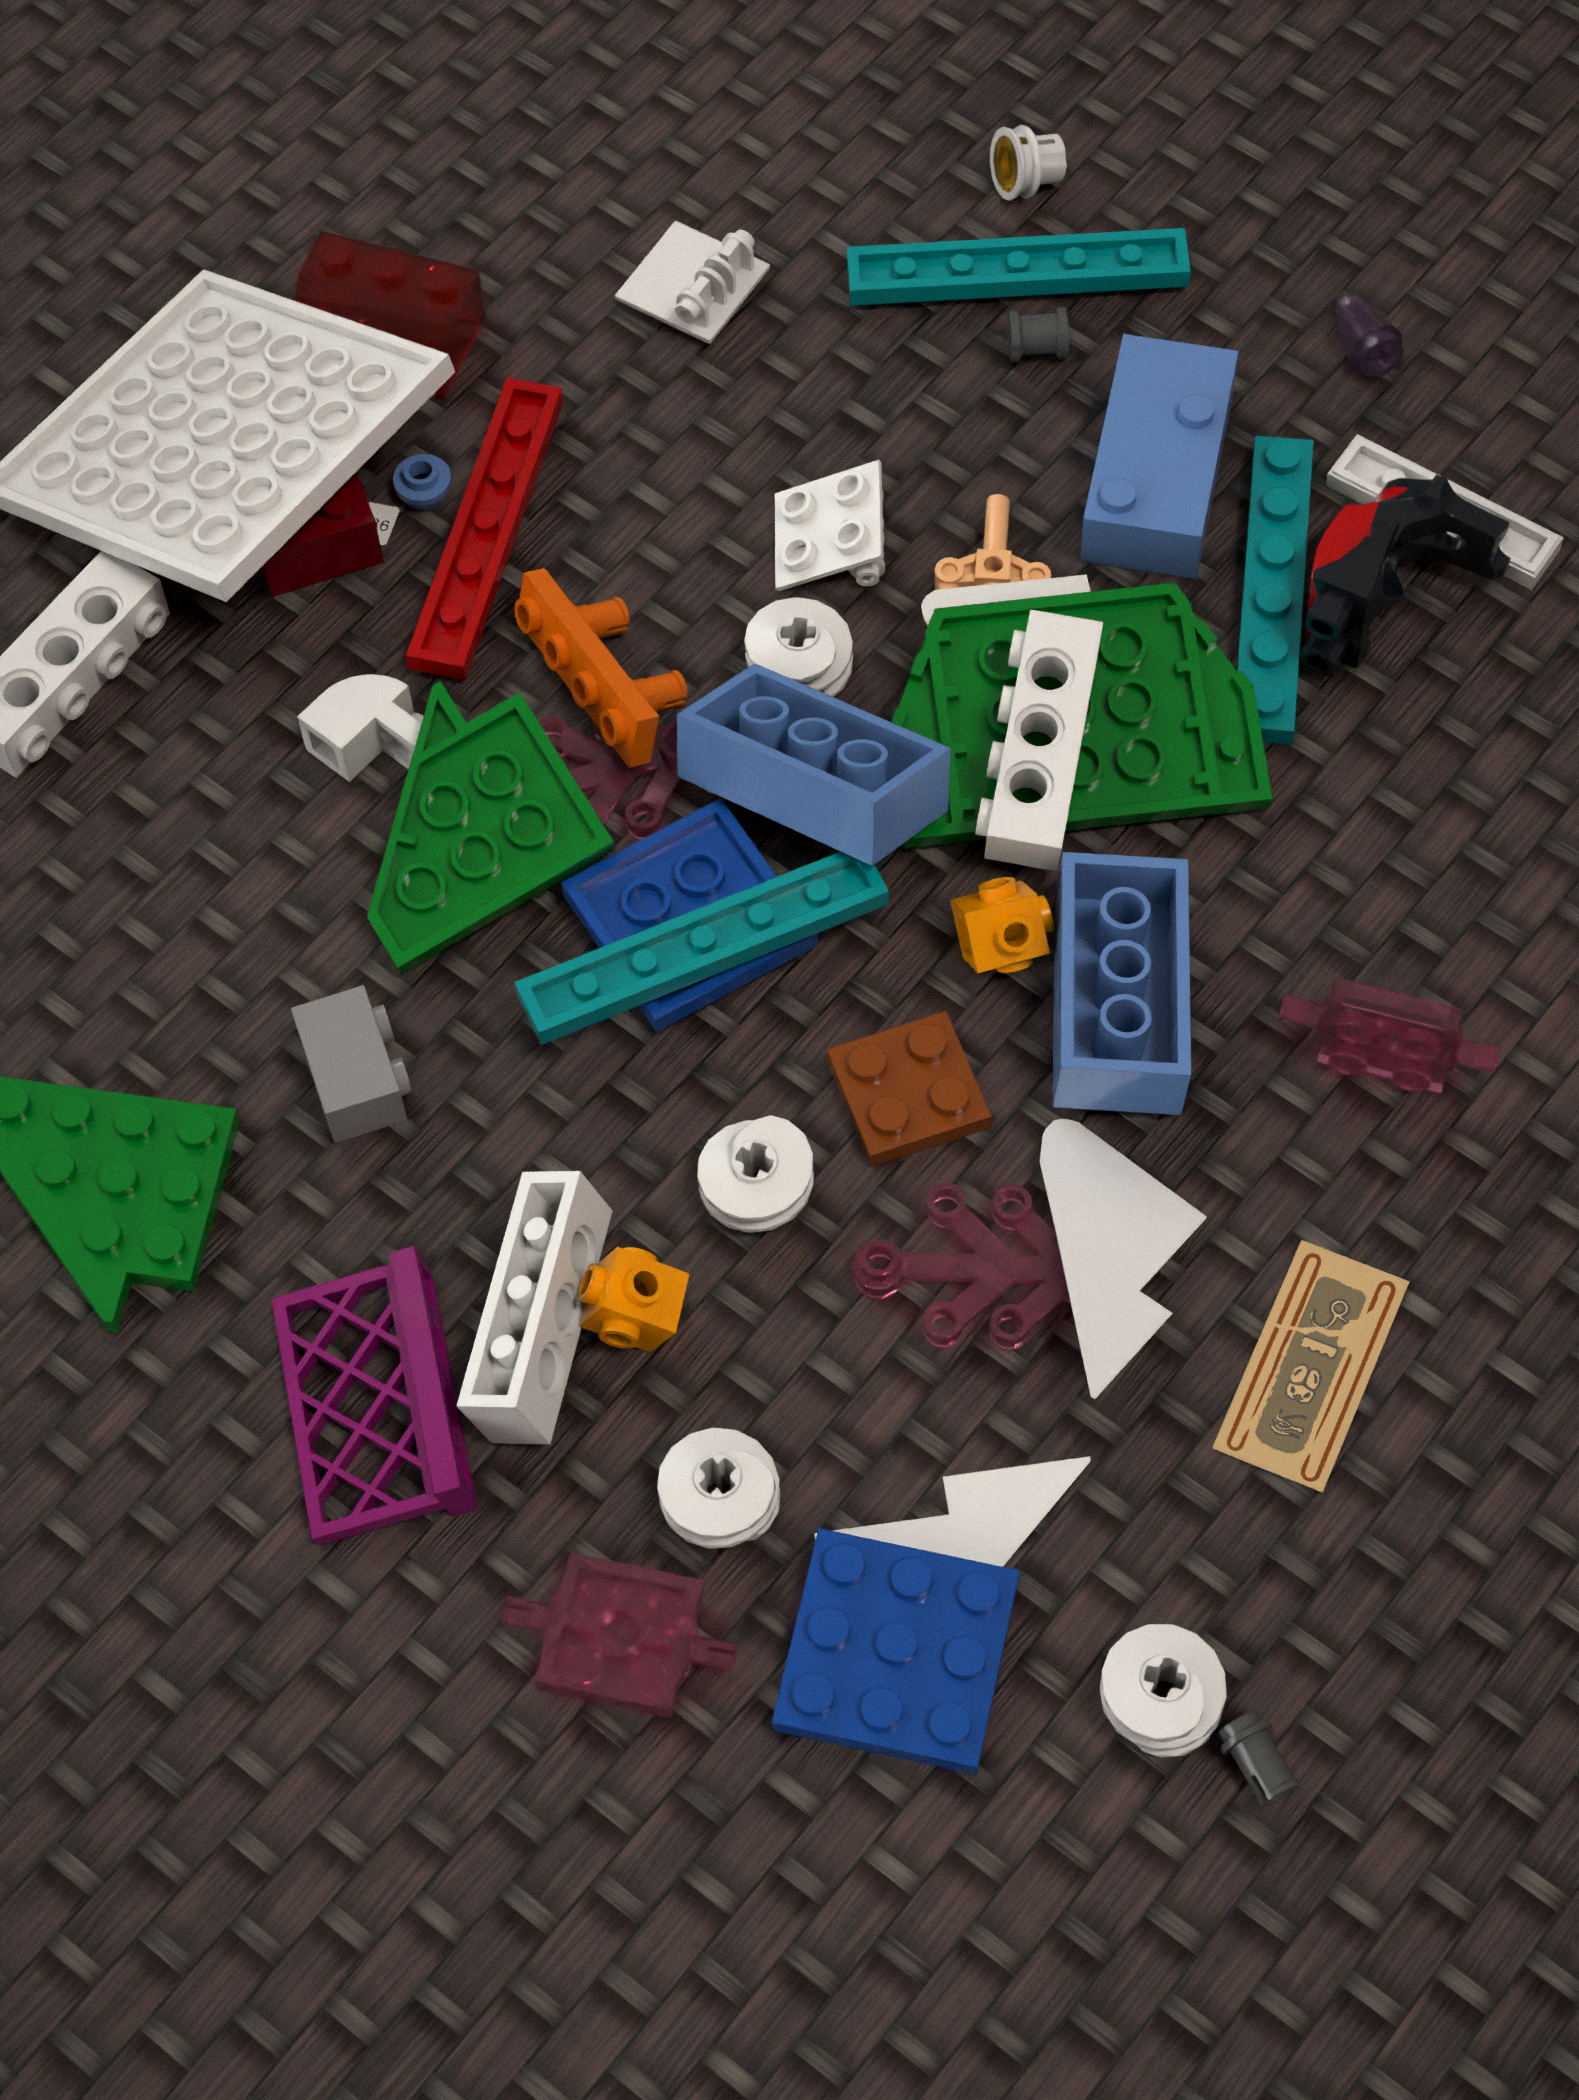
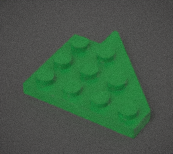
M441 681L432 685L367 914L372 928L401 975L615 850L613 839L520 692L466 723Z
M0 1076V1175L107 1331L118 1333L131 1283L195 1292L240 1124L237 1109Z

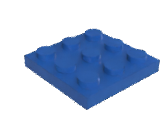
M719 798L562 881L561 888L564 898L598 948H601L773 879L777 875L724 801ZM818 933L639 1005V1008L657 1033L818 945Z
M819 1528L774 1710L772 1730L977 1775L1019 1583L1020 1570Z

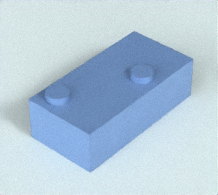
M1123 334L1083 517L1080 561L1197 579L1233 399L1239 351Z
M756 663L677 714V777L871 866L875 865L948 811L951 748Z
M1062 852L1055 889L1053 1107L1181 1115L1191 1078L1188 859Z

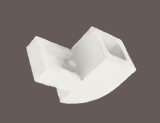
M366 674L350 677L332 685L297 717L306 750L350 782L382 751L409 770L424 716L414 713L410 690L407 684L389 676Z

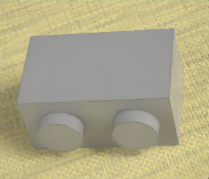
M364 985L291 1008L334 1144L407 1121L402 1097L413 1093L402 1057L389 1060L384 1044L395 1041L384 1005L371 1007Z

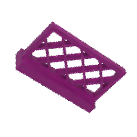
M415 1246L389 1253L391 1264L271 1298L311 1537L318 1546L447 1509L452 1516L479 1509L460 1410L457 1408L458 1399L432 1269ZM387 1286L390 1303L375 1325L351 1313L365 1292ZM337 1300H341L338 1305L335 1304V1303H333V1302H334V1301H337ZM319 1306L330 1312L331 1316L314 1341L310 1343L295 1334L292 1314ZM345 1321L368 1333V1336L349 1364L326 1352V1349ZM393 1324L395 1326L396 1337L388 1333ZM381 1342L398 1350L401 1358L400 1364L386 1385L362 1372ZM298 1348L306 1352L301 1360L299 1359ZM319 1360L342 1372L322 1403L305 1394L304 1388L305 1380ZM356 1380L380 1393L359 1424L336 1411ZM404 1383L406 1385L408 1397L399 1393ZM392 1401L410 1410L412 1423L397 1445L372 1432ZM308 1407L316 1411L311 1420ZM329 1420L353 1432L333 1464L318 1456L314 1446L315 1440ZM366 1440L390 1453V1456L370 1485L346 1472ZM415 1444H417L419 1458L410 1453ZM403 1462H406L422 1471L426 1494L397 1501L383 1492ZM318 1467L327 1472L321 1481ZM340 1480L364 1493L349 1516L327 1522L324 1503ZM377 1501L384 1505L377 1508H373Z

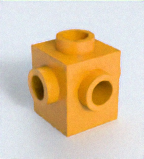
M1013 877L991 879L978 886L979 892L950 900L963 959L977 973L996 969L1000 973L1020 971L1033 964L1032 958L1050 953L1046 933L1053 932L1054 924L1049 904L1044 895L1037 896V893L1022 880L1016 882Z
M617 1247L598 1264H590L581 1279L577 1298L578 1301L584 1303L579 1327L598 1333L600 1340L608 1345L625 1349L636 1347L651 1353L676 1334L689 1273L657 1262L656 1256L646 1250L633 1247Z

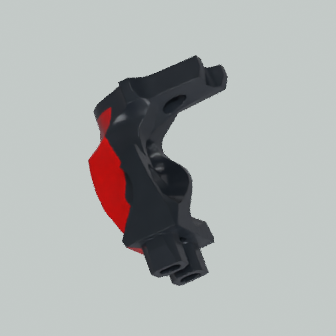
M1436 475L1433 479L1397 478L1389 481L1372 503L1346 505L1326 529L1316 549L1310 581L1309 607L1305 620L1306 630L1303 644L1305 646L1301 651L1300 663L1328 677L1334 676L1342 661L1359 667L1372 644L1367 635L1371 621L1381 611L1400 603L1403 599V587L1396 571L1406 562L1417 561L1426 565L1429 560L1440 559L1491 580L1504 575L1510 565L1511 558L1502 552L1499 543L1508 532L1509 522L1457 496L1448 480L1439 475ZM1446 532L1455 533L1459 536H1456L1454 538L1448 535Z

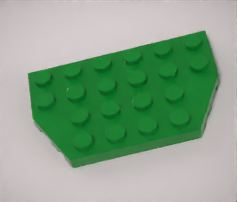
M1175 582L934 609L925 632L924 642L915 658L910 671L909 681L891 722L951 748L948 811L903 843L904 849L986 840V836L975 835L981 799L994 800L997 780L986 778L993 741L1005 743L1008 724L997 722L1000 700L1004 685L1016 686L1019 668L1008 666L1014 630L1026 632L1030 609L1103 622L1065 831L1270 808L1273 798L1254 686L1242 671L1237 672L1217 645L1218 638L1205 622L1199 620L1194 615L1192 604ZM1049 676L1040 677L1034 681L1036 685L1046 690H1055L1063 686L1059 680ZM1031 732L1023 736L1026 742L1034 746H1045L1052 742V739L1042 732ZM1020 788L1012 793L1018 801L1023 803H1034L1042 799L1040 793L1031 788Z

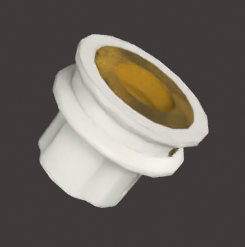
M1023 124L1015 127L1013 130L1006 126L997 129L992 138L990 148V168L997 192L1003 199L1008 201L1018 196L1029 199L1036 194L1039 185L1062 182L1065 177L1067 163L1065 146L1058 134L1035 136L1030 127Z

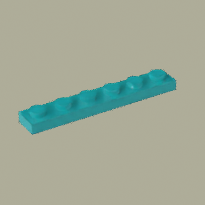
M1185 228L847 247L850 306L1189 287L1191 273Z
M1255 435L1237 672L1242 671L1254 686L1263 742L1292 745L1295 730L1314 440Z
M840 851L514 982L516 994L540 1044L543 1045L889 904V890L875 865L871 866Z

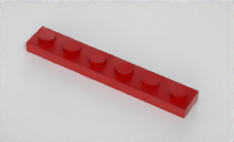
M506 378L406 654L408 669L466 680L564 403L561 387Z

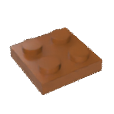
M947 1011L827 1049L828 1065L870 1168L991 1128V1114Z

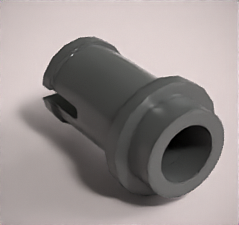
M1253 1711L1235 1719L1219 1731L1224 1741L1220 1750L1223 1755L1231 1754L1257 1797L1260 1808H1265L1290 1795L1292 1791L1300 1787V1783L1292 1775L1268 1734L1272 1728L1269 1720L1260 1721L1256 1712Z

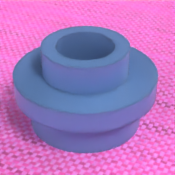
M417 454L406 458L396 467L393 474V484L398 497L408 506L417 510H429L439 506L445 500L451 488L452 477L448 465L441 458L430 454Z

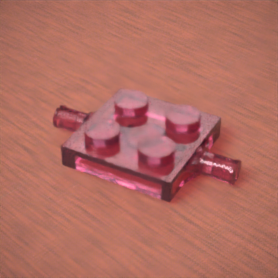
M1339 978L1334 979L1331 994L1323 1000V1003L1285 993L1279 1015V1020L1316 1028V1033L1320 1039L1316 1062L1330 1065L1336 1071L1346 1075L1367 1074L1390 1080L1397 1086L1409 1091L1430 1090L1442 1093L1446 1074L1456 1064L1495 1074L1501 1051L1499 1046L1494 1047L1463 1039L1464 1035L1460 1028L1463 1009Z
M572 1552L569 1554L562 1583L550 1598L548 1604L509 1595L506 1601L507 1607L504 1608L503 1624L542 1631L544 1649L535 1678L537 1690L671 1719L681 1681L691 1669L692 1663L727 1670L732 1673L738 1651V1643L736 1642L730 1643L698 1635L696 1621L704 1594L703 1580Z

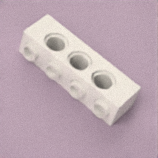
M100 551L0 656L1 769L17 778L31 762L39 760L46 753L51 740L70 720H75L82 715L95 693L109 679L115 678L122 672L128 658L147 638L154 637L162 629L166 618L170 615V611L159 578L135 564Z
M1030 609L1026 632L1014 630L1008 666L1019 668L1015 687L1003 686L997 722L1007 723L1008 728L1005 743L992 742L986 778L997 780L994 800L981 799L975 835L987 837L985 859L1058 872L1103 622ZM1049 676L1059 680L1063 686L1055 690H1046L1040 688L1034 681L1040 677ZM1031 732H1042L1048 735L1052 742L1045 746H1034L1026 742L1023 736ZM1020 788H1031L1040 793L1042 799L1034 803H1023L1018 801L1012 793Z
M581 1171L522 1172L457 1402V1408L491 1443L551 1444L581 1331L579 1323L584 1303L578 1301L577 1298L579 1285L588 1266L592 1263H599L612 1215V1209Z

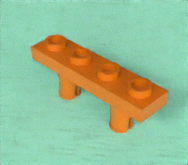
M545 568L524 572L520 598L515 603V618L520 630L524 634L529 635L543 654L548 667L557 672L572 692L576 704L580 708L585 709L600 729L604 741L609 746H613L625 764L631 768L650 763L659 721L657 713L671 709H682L686 704L683 698H687L688 692L682 674L677 670H670L664 674L632 680L600 640L601 638L614 635L621 636L627 633L628 627L626 624H629L630 617L625 602L620 597H613L602 602L575 606Z

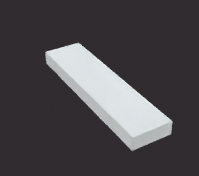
M1357 434L1328 472L1326 486L1360 504H1368L1376 499L1382 488L1391 480L1397 478L1433 479L1438 474ZM1448 480L1457 496L1509 522L1508 532L1499 543L1502 552L1511 558L1510 565L1503 576L1532 590L1560 551L1564 537ZM1446 532L1448 535L1454 538L1456 536H1459L1455 533Z

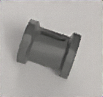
M1056 307L1054 313L1019 315L1017 310H1008L1007 337L1010 362H1020L1022 356L1038 354H1057L1059 359H1068L1069 327L1066 307Z

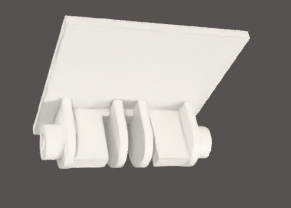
M674 221L615 294V300L711 344L770 269V264L754 257L752 247L755 245V241L744 230H737L735 233L726 234L721 242L680 222Z
M880 460L775 493V589L778 592L846 570L856 578V582L859 585L873 586L879 582V577L885 572V562L883 560L882 466Z

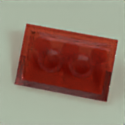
M320 231L299 272L294 301L449 354L455 373L432 396L441 400L446 399L486 316L479 270Z

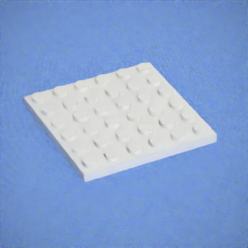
M203 269L0 461V509L227 602L455 373V369L447 353Z

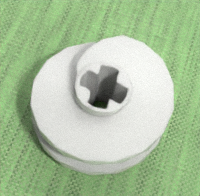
M799 597L777 600L760 609L747 625L744 643L748 667L756 663L832 697H835L844 689L852 673L853 641L848 624L833 608L817 600Z
M773 1115L753 1121L746 1120L724 1127L708 1140L698 1158L697 1178L700 1198L712 1217L726 1227L748 1233L770 1231L793 1220L807 1204L814 1184L813 1153L805 1134L789 1120ZM755 1172H758L757 1177H753Z
M709 1428L690 1433L671 1447L660 1465L657 1484L660 1508L669 1527L687 1542L712 1549L734 1547L745 1541L756 1540L770 1529L780 1510V1480L773 1458L757 1440L738 1430ZM716 1483L722 1489L726 1484H730L731 1490L722 1494L716 1488L710 1494L707 1492V1487Z
M1148 1624L1127 1632L1109 1650L1102 1668L1100 1680L1103 1711L1115 1730L1139 1746L1143 1752L1161 1758L1185 1756L1205 1744L1220 1723L1226 1700L1225 1671L1215 1651L1196 1633L1173 1624ZM1159 1681H1167L1174 1685L1168 1692L1167 1698L1153 1694V1690L1157 1688Z

